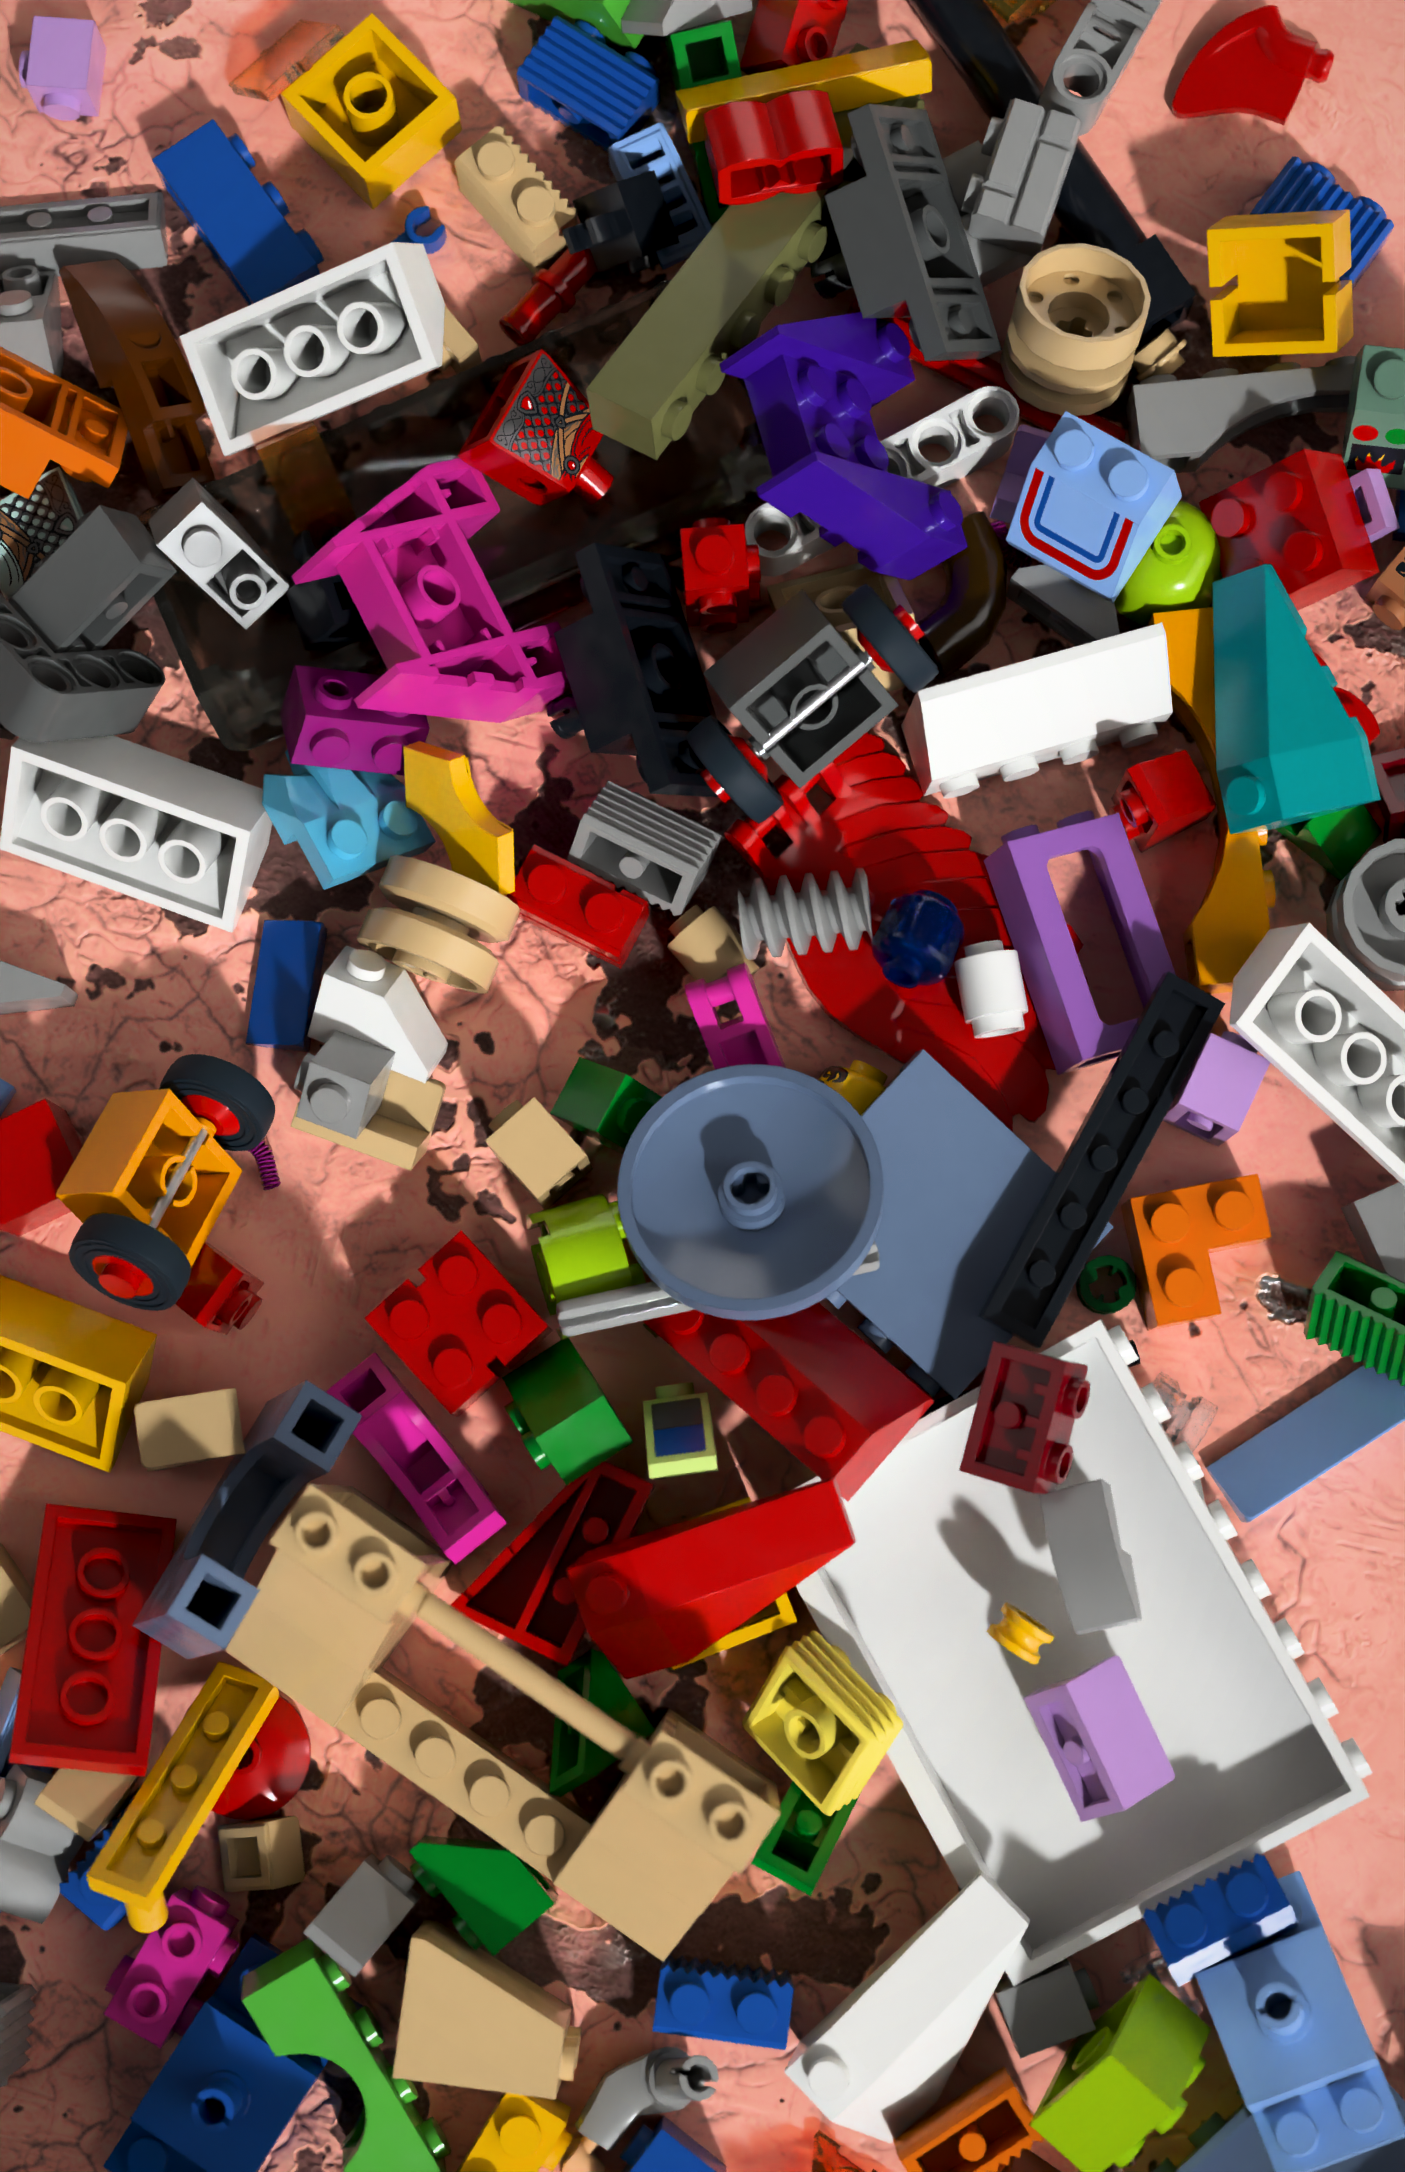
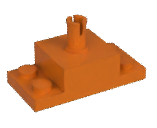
M0 347V486L29 499L49 460L60 464L62 469L73 478L83 482L94 481L109 489L120 469L128 432L122 410Z

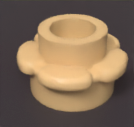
M1166 328L1148 341L1134 354L1132 365L1139 373L1136 379L1142 381L1148 376L1171 375L1185 362L1179 350L1185 347L1186 340L1183 338L1178 342L1169 328Z

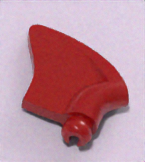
M1268 5L1252 10L1225 25L1197 53L1177 88L1172 102V113L1180 119L1230 113L1251 114L1284 126L1295 106L1305 78L1311 79L1318 84L1326 82L1335 55L1329 49L1317 48V42L1296 35L1288 30L1283 23L1278 6Z

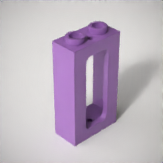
M1093 811L1076 813L1057 822L1058 829L1042 833L1039 832L1037 825H1029L1013 830L1001 837L1003 845L984 860L1014 950L1018 952L1020 967L1057 1075L1118 1058L1139 1018L1114 1025L1105 1024L1099 1018L1047 869L1049 859L1088 850L1143 1008H1145L1161 976L1168 971L1176 975L1119 813L1096 819Z

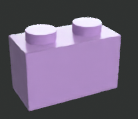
M1223 1031L1220 1037L1210 1033L1162 1121L1219 1147L1239 1132L1270 1062L1265 1057L1258 1055V1050L1239 1034Z

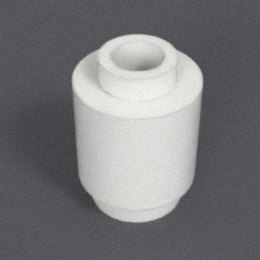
M1001 940L985 941L965 947L966 957L955 961L954 966L964 1020L966 1024H972L974 1038L997 1037L1025 1029L1023 1014L1029 1010L1017 950H1004Z

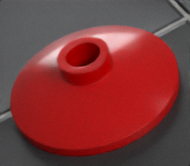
M279 1695V1698L250 1745L253 1750L251 1764L247 1767L237 1766L212 1808V1811L233 1819L260 1818L286 1805L302 1787L311 1762L310 1736L300 1713L282 1696Z

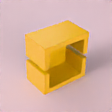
M1350 209L1225 216L1207 229L1209 287H1222L1236 275L1238 278V285H1228L1210 300L1213 357L1337 353L1354 337L1352 280H1339L1352 267Z

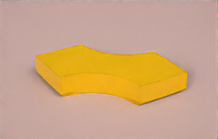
M421 741L404 746L406 807L425 818L437 832L447 851L452 871L488 886L504 896L514 892L513 828L497 820L480 799L471 778L468 757Z

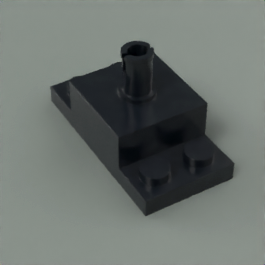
M595 542L575 552L581 572L580 587L584 597L591 604L593 613L554 633L572 693L562 699L550 702L547 706L548 717H553L561 712L564 714V716L551 721V727L557 735L564 739H569L575 736L576 733L584 730L591 753L637 756V769L642 779L647 783L650 794L718 797L702 778L700 773L706 767L696 756L686 739L687 734L703 719L710 715L714 718H717L665 554Z

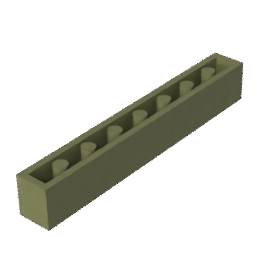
M856 43L849 54L869 50L870 48ZM921 94L877 103L879 105L925 109V102L921 99ZM858 108L833 113L843 146V181L828 189L804 194L780 192L760 202L730 205L586 388L593 430L655 460L658 459L671 440L677 441L684 435L691 422L694 410L706 395H713L719 389L725 378L726 373L721 372L719 363L757 338L762 321L774 306L779 307L787 300L793 288L795 278L807 262L813 263L821 255L826 245L827 237L834 228L825 195L867 176L865 169L857 162L851 148V135L853 131L847 114Z

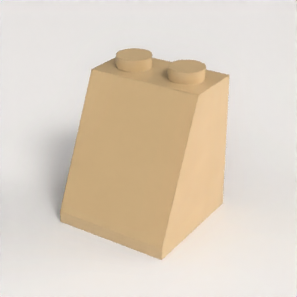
M424 1920L411 1937L392 2078L556 2099L561 2080L573 2081L574 2071L577 2068L582 2027L569 2026L571 2006L482 1949H473L462 1936L440 1922Z

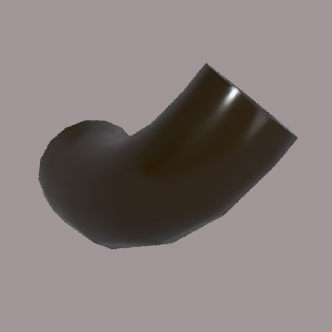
M981 511L963 518L961 526L968 547L941 563L946 575V592L939 606L927 617L916 622L925 633L918 640L919 645L937 666L939 673L935 678L938 680L958 671L989 644L1006 609L1007 563L994 528L985 513Z

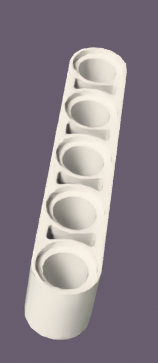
M986 386L971 392L880 441L888 454V472L945 488L999 459L1009 451L1015 437L1019 421V407L1016 399L1007 390L995 386ZM982 415H992L1003 423L1004 428L995 433H987L975 425L974 419ZM931 443L939 444L949 451L950 457L942 462H931L920 454L919 449ZM765 503L754 510L745 523L746 545L758 544L756 538L769 530L784 534L789 541L782 549L776 551L766 550L758 545L760 571L763 576L776 577L785 574L834 548V546L819 537V527L821 525L801 512L790 518L769 503Z

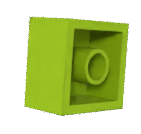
M1150 1973L1093 2022L1096 2030L1080 2035L1070 2043L1029 2124L1081 2172H1103L1113 2163L1119 2168H1123L1136 2156L1146 2140V2135L1153 2129H1156L1160 2134L1167 2132L1181 2117L1187 2106V2101L1182 2097L1184 2090L1197 2078L1206 2063V2060L1200 2053L1212 2028Z

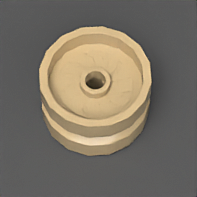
M390 856L378 886L386 899L400 909L387 906L368 909L356 938L359 944L418 976L478 994L488 993L499 963L492 951L478 941L487 943L509 941L521 912L519 906L488 886L454 871L412 857Z

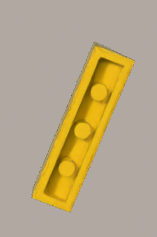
M915 39L677 90L675 95L687 140L691 144L705 141L703 114L726 103L734 101L767 103L791 91L818 90L828 92L833 113L862 107L868 103L877 104L932 92V63L927 51Z

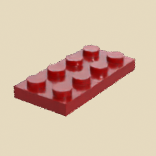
M46 1503L8 1763L145 1777L148 1767L162 1644L135 1628L132 1624L172 1560L177 1519Z

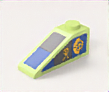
M693 1382L655 1387L656 1399L643 1401L649 1478L659 1480L717 1472L718 1458L708 1392L695 1394Z

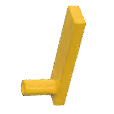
M218 1661L86 1874L91 1890L124 1903L129 1924L138 1932H154L165 1924L168 1918V1908L164 1896V1888L279 1698L278 1688L255 1673Z

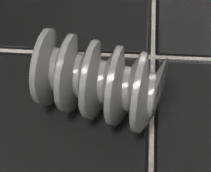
M863 868L856 869L850 888L845 887L837 870L830 872L825 890L819 889L812 873H805L801 890L794 893L786 875L779 876L774 895L768 894L761 877L754 878L749 897H743L738 888L743 952L748 960L756 959L761 941L763 940L774 958L782 956L787 938L791 939L798 955H807L812 936H816L825 953L833 951L839 933L842 934L851 951L858 950L863 931L868 932L873 942L868 879Z

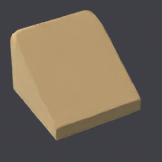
M283 1816L217 1826L224 1892L277 1889L304 1880L305 1870L298 1817Z

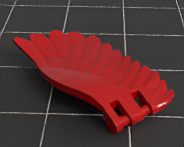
M865 733L801 788L789 776L781 774L773 782L784 801L781 807L761 823L753 821L750 817L745 821L737 819L724 832V836L763 879L768 894H775L779 876L781 875L787 876L794 893L800 892L805 873L813 874L820 890L826 889L830 872L835 870L838 871L846 888L851 887L857 868H863L868 879L873 942L868 932L863 931L858 950L851 951L842 934L839 933L833 951L825 953L816 936H812L807 955H798L791 939L787 938L786 944L807 991L830 1019L864 1043L886 1053L889 1057L903 1065L915 1052L924 1049L1012 1132L1013 1116L1020 1114L1028 1122L1036 1123L1046 1111L1050 1090L1045 1069H1056L1023 973L1022 978L1029 1010L1023 1014L1025 1029L997 1037L974 1038L972 1024H966L964 1020L954 962L966 957L964 948L969 945L1001 940L1004 950H1014L984 863L988 855L969 850L972 837L965 831L945 826L948 819L947 812L937 805L920 801L923 797L921 786L912 778L904 776L906 765L897 756L884 752L885 744L883 739L875 735ZM816 783L833 800L820 816L805 795ZM773 827L790 844L777 859L774 858L762 840ZM888 908L887 916H885L884 920L882 921L883 916ZM1067 924L1078 955L1084 944L1071 925ZM881 928L882 931H881V936H880V938H879V940H880V945H879V942L877 941V932H876V931ZM874 937H875V947H876V949H877L880 953H878V952L875 950V948H874Z

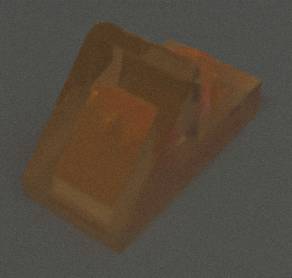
M313 421L255 446L295 536L302 530H309L314 545L320 550L324 546L321 536L331 526L338 525L343 530L357 519Z

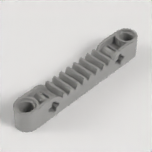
M1091 0L1085 7L1058 55L1038 105L1043 106L1046 111L1052 109L1078 117L1082 121L1079 136L1088 133L1099 119L1164 0ZM1069 90L1079 93L1082 97L1072 94Z

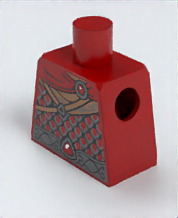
M543 349L528 355L508 367L457 455L462 461L529 502L541 506L568 494L571 490L588 504H594L604 496L614 479V476L591 457L604 434L592 428L588 400Z

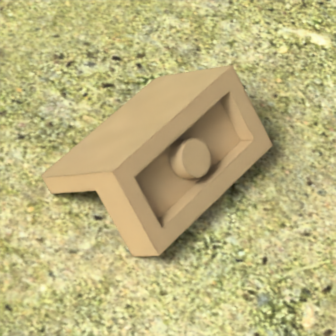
M391 1070L381 1107L357 1139L296 1117L299 1102L297 1103L290 1127L411 1171L427 1151L446 1086L443 1082L430 1077L426 1083Z

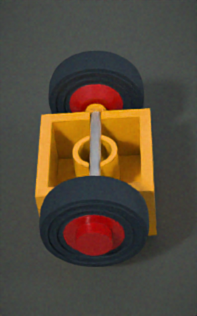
M190 1054L178 1058L170 1066L161 1081L159 1089L112 1094L55 1194L83 1223L72 1240L69 1259L76 1272L88 1284L113 1300L142 1310H166L177 1302L189 1281L191 1268L242 1173V1169L225 1150L247 1151L255 1148L264 1139L272 1125L275 1116L274 1101L267 1089L255 1077L223 1059L209 1055Z

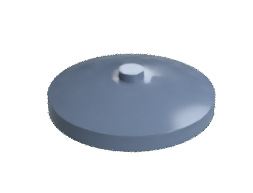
M744 1064L727 1066L695 1076L665 1094L651 1107L633 1131L626 1145L618 1174L617 1197L619 1213L630 1249L649 1278L663 1291L684 1305L705 1314L734 1320H764L793 1314L818 1303L840 1288L854 1274L869 1253L879 1230L884 1206V1180L878 1148L869 1128L854 1107L838 1092L825 1083L796 1070L772 1065Z

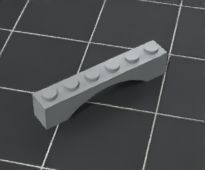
M1355 356L1335 358L1320 367L1301 368L1298 363L1283 362L1271 365L1259 373L1239 374L1236 369L1222 368L1209 371L1199 379L1177 381L1176 376L1169 374L1145 378L1140 384L1132 386L1125 406L1130 446L1175 470L1176 474L1195 472L1217 450L1238 436L1276 419L1311 412H1347Z

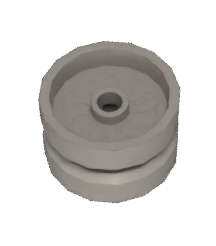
M1405 838L1393 839L1371 849L1334 888L1326 910L1327 940L1379 989L1384 991L1405 990V915L1399 916L1396 909L1405 911Z

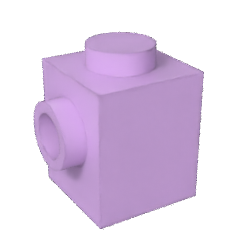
M33 16L30 49L21 52L19 79L22 88L28 89L39 113H45L51 118L63 121H73L80 116L99 117L107 48L95 20Z

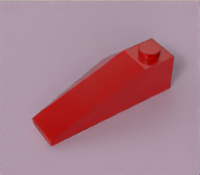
M832 1477L587 1550L566 1571L588 1635L621 1675L628 1680L689 1662L855 1544L856 1538L836 1478Z

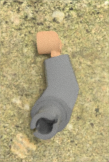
M663 2047L606 2072L575 2123L577 2131L583 2135L580 2139L576 2138L570 2142L559 2161L562 2172H604L605 2164L593 2151L598 2145L611 2151L639 2116L681 2110L691 2100L703 2101L711 2097L716 2089L711 2086H704V2083L718 2082L719 2080L718 2070L713 2061L702 2055L689 2057L686 2052L676 2047Z

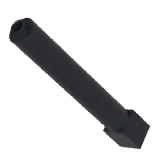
M909 0L990 120L992 116L1004 119L1010 99L1017 98L1038 105L1044 89L1043 85L985 0ZM1078 138L1054 215L1074 244L1085 243L1109 249L1130 261L1145 278L1151 301L1139 345L1136 347L1138 349L1164 329H1171L1187 319L1196 293L1157 236L1153 235L1147 239Z

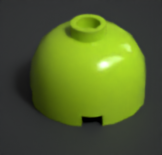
M1180 500L1114 601L1115 608L1120 614L1141 626H1147L1153 613L1208 608L1213 601L1212 582L1223 579L1220 571V546L1210 521L1199 508L1186 501Z

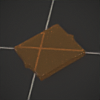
M300 19L273 45L262 51L260 56L228 85L235 95L272 102L300 75L310 70L313 64L341 40L345 34L339 25Z

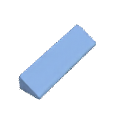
M1361 1365L1205 1468L1240 1521L1248 1523L1405 1421V1386H1400L1398 1380H1388L1386 1373L1376 1374L1374 1367L1365 1369L1364 1365Z

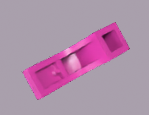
M376 1352L325 1391L362 1415L352 1434L393 1480L443 1553L455 1565L507 1524L488 1497L490 1494L464 1459Z

